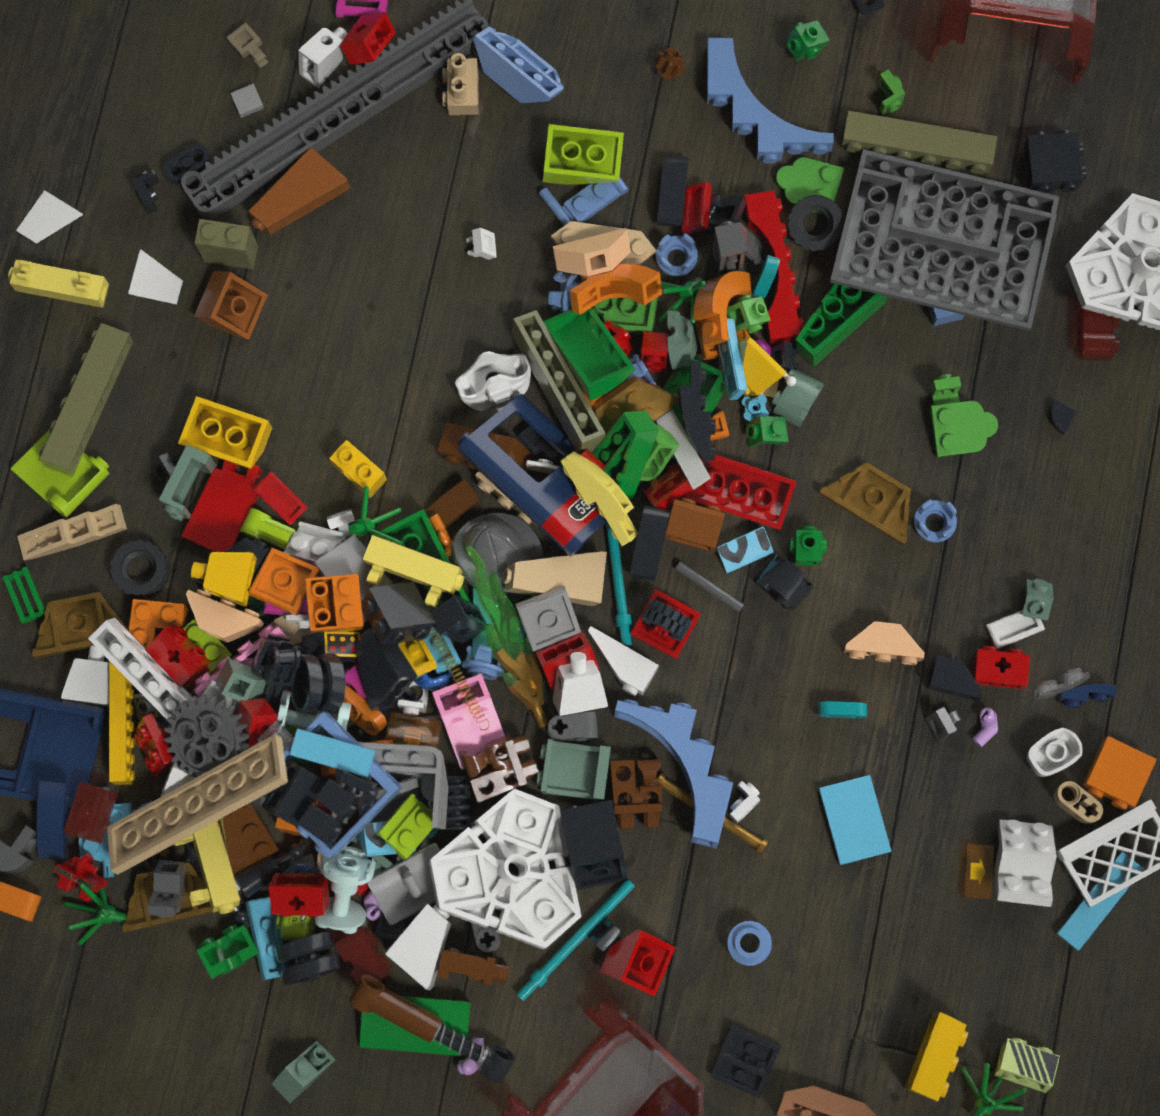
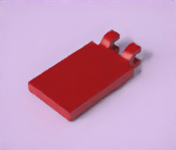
M226 460L222 470L214 468L181 537L213 552H225L234 546L241 535L240 529L250 509L254 508L259 498L253 489L263 473L261 467L254 465L251 469H248L246 477L235 472L238 464Z

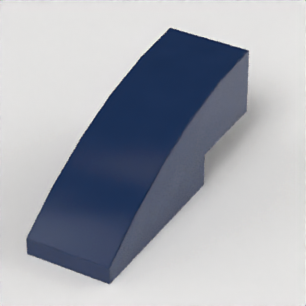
M46 779L39 781L37 803L38 858L65 860L71 809L68 808L71 782Z

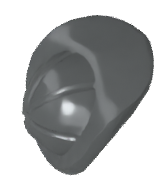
M490 513L473 518L458 530L451 545L455 566L461 568L462 576L485 598L496 603H510L526 596L505 591L503 573L508 565L520 561L544 559L541 543L533 529L520 518L505 513Z

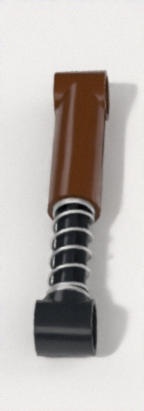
M363 975L349 998L350 1004L363 1013L372 1012L428 1043L431 1040H436L439 1042V1045L444 1044L449 1047V1050L457 1051L458 1055L463 1054L468 1057V1061L470 1059L476 1061V1065L480 1066L481 1074L494 1083L503 1082L516 1060L514 1054L501 1045H493L490 1048L488 1046L485 1047L483 1044L478 1045L474 1042V1039L469 1040L465 1038L464 1034L456 1033L455 1029H448L445 1023L442 1024V1018L385 989L383 983L372 976Z

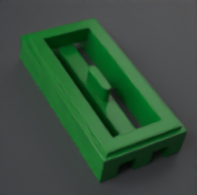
M24 567L20 571H14L9 576H3L23 625L45 615V607L28 567ZM22 576H25L39 611L36 613L20 578ZM13 580L16 581L28 610L29 616L27 617L12 584Z

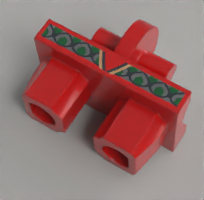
M90 854L83 855L81 859L75 856L72 861L68 860L62 866L57 864L53 871L59 875L56 887L65 891L73 890L75 883L78 885L84 883L97 895L100 889L107 886L108 879L96 874L98 867L93 865L94 857ZM81 888L79 889L78 898L86 902L92 900Z

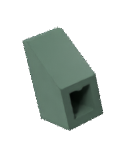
M227 658L216 680L221 695L238 701L264 699L268 685L263 678V674L253 671L251 666Z
M316 1041L285 1067L272 1085L291 1103L335 1059Z

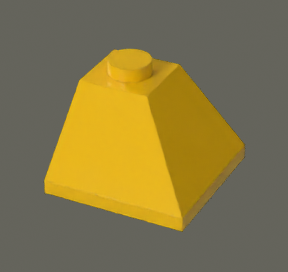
M751 337L738 339L747 391L743 395L758 396L783 377L786 371Z

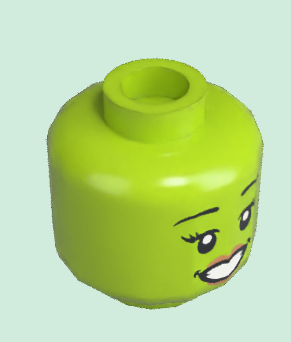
M278 915L276 929L280 930V936L283 940L292 942L313 935L316 918L308 917L307 915H293L290 917Z

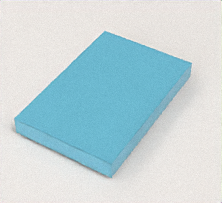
M870 775L819 788L840 865L892 852Z

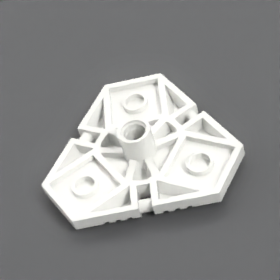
M1132 193L1100 228L1101 231L1098 230L1066 264V268L1082 308L1101 314L1104 313L1118 319L1121 318L1125 321L1132 319L1139 325H1146L1149 328L1160 330V201Z
M513 789L474 822L475 826L471 829L468 827L428 861L438 910L478 924L484 928L491 926L496 928V932L544 950L581 917L572 868L571 866H566L565 858L569 856L559 806ZM480 834L487 839L484 844L478 839ZM555 860L556 869L550 870L548 861ZM510 863L517 866L518 876H513L509 872L508 865ZM494 909L501 911L499 918L492 916Z

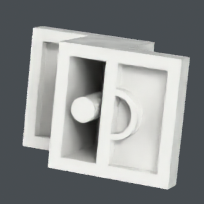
M999 820V848L994 868L997 900L1051 907L1053 900L1051 879L1056 861L1053 827L1043 823L1033 824L1017 820Z

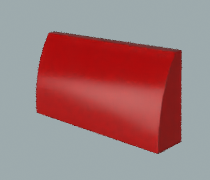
M715 454V460H711L709 468H705L711 479L683 495V498L703 505L715 506L720 508L721 511L781 530L797 481Z

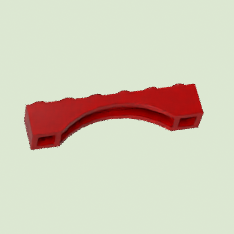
M775 190L745 195L744 198L747 201L745 215L748 228L762 240L771 256L780 259L776 272V296L768 311L770 321L765 323L769 346L779 345L783 342H796L797 336L804 328L802 317L798 318L797 315L800 301L798 293L794 294L792 285H795L794 270H789L788 261H791V252L789 246H785L783 237H787L785 222H780L779 214L782 213L781 199H776Z

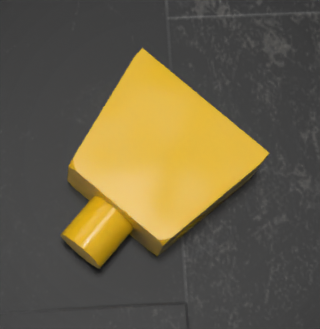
M211 552L208 564L193 563L191 577L203 579V589L207 593L242 606H247L248 592L251 588L257 558L250 552Z

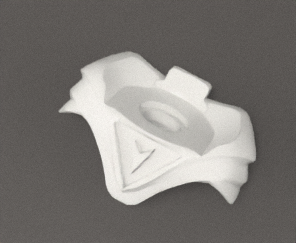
M490 351L483 352L478 356L475 363L456 379L455 385L461 400L471 408L483 411L495 406L496 410L500 411L512 399L520 394H525L528 390L531 367L524 354L503 355ZM493 372L498 373V375L493 376L486 381V377L488 376V374Z

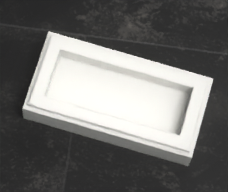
M1022 611L986 625L991 640L997 649L1045 630L1041 619L1024 617Z

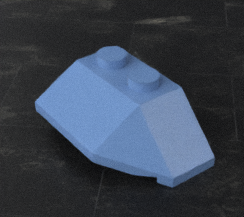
M488 27L474 36L473 40L483 72L520 103L549 101L563 91L564 86L561 84L557 71L520 40L505 33L496 32L492 27Z

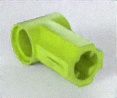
M253 508L250 509L240 529V532L249 538L263 540L283 550L286 549L295 529L274 521L269 515Z

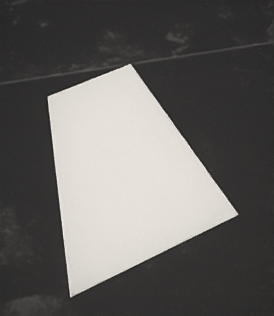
M44 190L16 231L38 243L84 214Z
M140 249L128 294L177 304L183 281Z

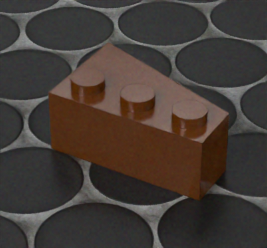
M446 423L437 452L444 457V461L453 465H459L460 463L467 465L471 469L478 470L458 451L460 445L457 443L466 432L472 434L476 429ZM489 433V438L527 472L526 461L531 460L532 454L516 438Z
M253 802L219 819L233 875L278 851L270 829Z

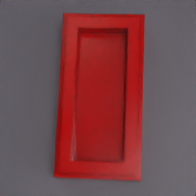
M708 182L686 187L682 231L685 234L708 229L712 185Z
M272 471L253 489L289 526L308 508Z

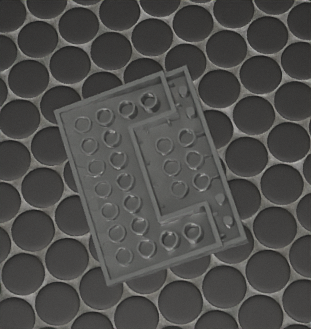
M863 149L830 282L1030 331L1060 196Z

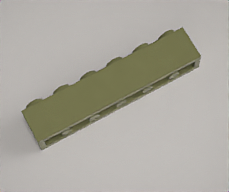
M848 111L841 148H845L852 153H860L865 149L906 160L921 161V163L931 166L938 164L944 165L951 170H959L961 168L970 170L974 174L989 173L992 168L997 136Z
M535 310L514 318L512 336L522 354L527 357L536 380L577 454L581 455L586 449L591 453L594 452L605 438L606 433L540 315Z
M101 323L98 330L93 332L90 340L91 347L88 353L85 352L80 362L81 369L78 375L75 374L70 383L71 391L68 397H64L60 405L61 413L58 419L52 422L49 431L51 435L47 443L44 442L39 451V457L44 467L73 477L133 344L130 333Z

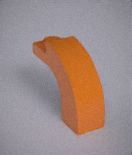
M618 264L611 271L591 276L581 275L582 283L570 290L572 312L578 315L607 299L628 298L645 306L662 294L660 272L635 264Z
M732 271L708 280L699 289L694 304V319L701 321L704 346L711 347L729 340L728 303L735 304L737 299L747 295L752 297L750 273Z

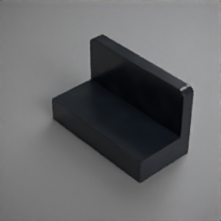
M289 759L286 763L288 782L270 791L262 807L280 819L298 827L297 823L313 803L325 781Z

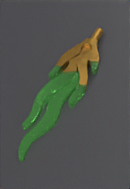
M466 546L465 549L476 568L479 600L493 624L484 625L493 655L508 672L502 674L504 682L527 709L532 710L538 727H545L549 723L541 706L544 702L539 662L534 651H532L528 638H522L517 613L501 588L498 575L496 573L490 575L489 586L485 564L480 555L471 546ZM491 590H492V592H493V594H494V597H495L496 601L498 602L500 608L498 607L497 603L495 602V600H494V598H493V595H492V593H491Z

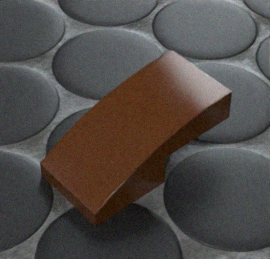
M464 479L435 501L425 512L429 518L438 514L447 528L460 519V515L480 502V499Z

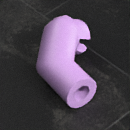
M991 708L981 710V730L972 738L980 748L998 732L997 715Z
M370 890L364 899L366 917L369 920H377L380 917L381 908Z
M471 1038L474 1039L476 1044L484 1045V1038ZM466 1057L465 1060L458 1062L457 1069L461 1074L471 1075L480 1066L476 1065V1061L472 1059L468 1061V1057Z

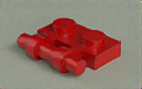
M673 463L669 466V471L658 480L655 478L651 481V485L644 490V493L655 508L668 509L674 504L675 499H679L683 494L693 489L679 463L676 465Z

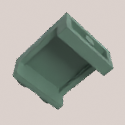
M186 445L159 498V501L164 506L163 510L168 512L170 517L178 521H182L183 518L186 520L190 519L191 514L182 504L199 471L201 470L211 475L214 468H218L210 455Z
M548 739L547 745H542L540 760L545 761L544 771H539L537 786L541 787V793L604 801L611 747L586 746L556 742L553 739Z

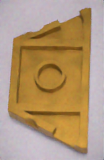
M633 376L592 407L606 436L624 412L646 410L654 422L679 404V397L675 393L666 392L655 384H648L645 380Z
M866 462L853 472L847 473L836 482L820 490L819 495L902 546L906 543L911 489Z
M100 592L51 601L47 604L44 613L45 619L41 623L38 632L40 635L36 647L32 651V657L40 658L90 648L91 645L95 646L88 638L109 619L116 618L125 628L126 626Z
M186 863L185 891L180 913L176 912L174 917L160 918L156 915H147L148 903L154 888V871L137 874L133 896L130 898L128 906L129 911L122 929L126 933L211 913L212 909L209 901L197 906H191L189 898L190 892L206 889L203 878L191 863Z

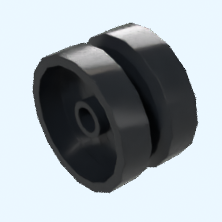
M335 653L320 654L318 657L313 654H300V667L296 671L293 685L290 686L291 699L295 710L299 713L315 712L317 709L321 712L338 711L342 706L345 696V672L340 657Z
M331 932L311 935L274 949L279 963L285 964L294 961L296 963L282 970L281 975L284 986L316 980L341 968L338 955L326 954L320 956V953L330 950L335 945Z

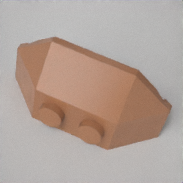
M816 1086L786 1091L776 1116L877 1115L865 1103Z

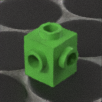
M751 295L741 297L736 300L737 304L727 308L728 319H734L736 332L747 330L748 334L761 330V324L770 321L762 296L753 299Z

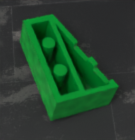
M646 410L624 412L592 453L606 465L603 471L615 481L629 500L634 498L659 431Z

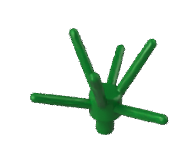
M697 277L694 281H688L684 286L661 282V287L667 288L662 290L663 294L680 292L681 296L667 311H675L684 301L691 303L690 321L694 323V328L697 331L696 320L694 319V304L699 289L706 282L700 277ZM667 311L659 318L660 323L667 319Z
M365 486L361 517L349 526L350 534L352 536L355 534L357 537L367 536L370 539L373 535L401 545L402 542L375 530L376 523L400 513L401 508L389 511L374 519L368 518L369 487Z
M84 883L80 884V888L98 905L97 909L70 902L64 903L65 907L95 914L93 919L68 926L69 930L93 925L78 941V945H82L103 923L111 924L114 921L123 924L125 922L126 913L115 911L114 906L108 905L104 888L99 890L100 899Z
M989 1063L984 1064L981 1093L966 1068H961V1072L977 1098L974 1103L977 1108L971 1116L990 1115L994 1109L1008 1111L1024 1110L1023 1106L1006 1105L1003 1103L1026 1093V1088H1021L996 1100L993 1098V1095L1003 1078L997 1077L987 1093Z

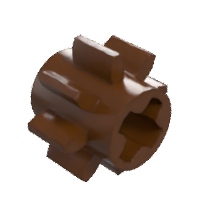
M668 48L663 52L659 51L654 59L656 72L661 77L669 80L673 77L676 78L677 75L681 76L686 67L683 64L684 56L673 48Z

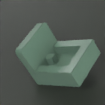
M1027 579L1024 587L1025 603L1022 615L1024 617L1048 620L1054 599L1052 584L1042 579Z

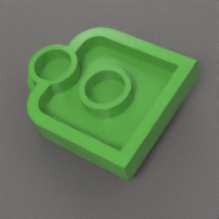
M803 157L797 159L793 166L782 167L777 173L776 180L778 185L785 190V200L792 207L801 199L813 195H821L835 201L844 168ZM811 211V212H813V213H817V214L826 216V215H825L823 212H821V211Z
M658 297L645 306L628 298H611L599 302L593 306V309L597 316L604 320V323L609 320L618 329L623 327L630 334L643 335L644 332H653Z
M975 401L930 406L936 457L978 452L985 447L987 437L994 435L998 429L996 417L989 412H984L982 406Z

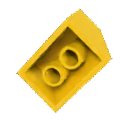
M196 396L178 444L184 447L189 445L208 455L251 469L264 452L272 426L266 419Z
M941 1012L932 1014L905 1089L934 1101H939L940 1097H945L949 1087V1083L946 1082L949 1071L954 1072L959 1057L955 1056L959 1046H964L968 1036V1032L964 1031L966 1024Z

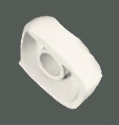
M1060 728L1050 732L1035 743L1028 751L1027 761L1037 776H1050L1069 767L1082 756V743L1075 733L1066 728Z

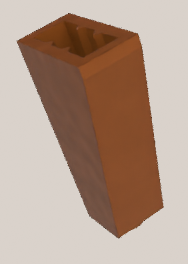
M311 147L249 210L252 218L251 223L260 232L265 230L269 235H272L346 192L350 188L348 179Z

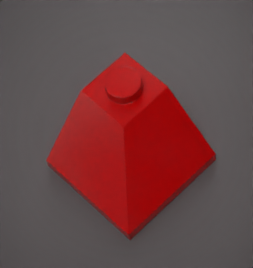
M638 929L610 947L600 973L655 997L676 947Z

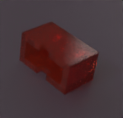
M364 928L335 943L344 962L352 963L354 970L350 973L356 984L363 975H369L382 981L390 976L388 969L392 968L385 954L379 955L375 948L379 943L371 930L367 932Z

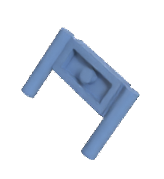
M620 177L619 182L593 183L566 201L562 207L547 188L541 190L539 195L563 226H565L570 221L585 222L619 196L624 195L629 188Z

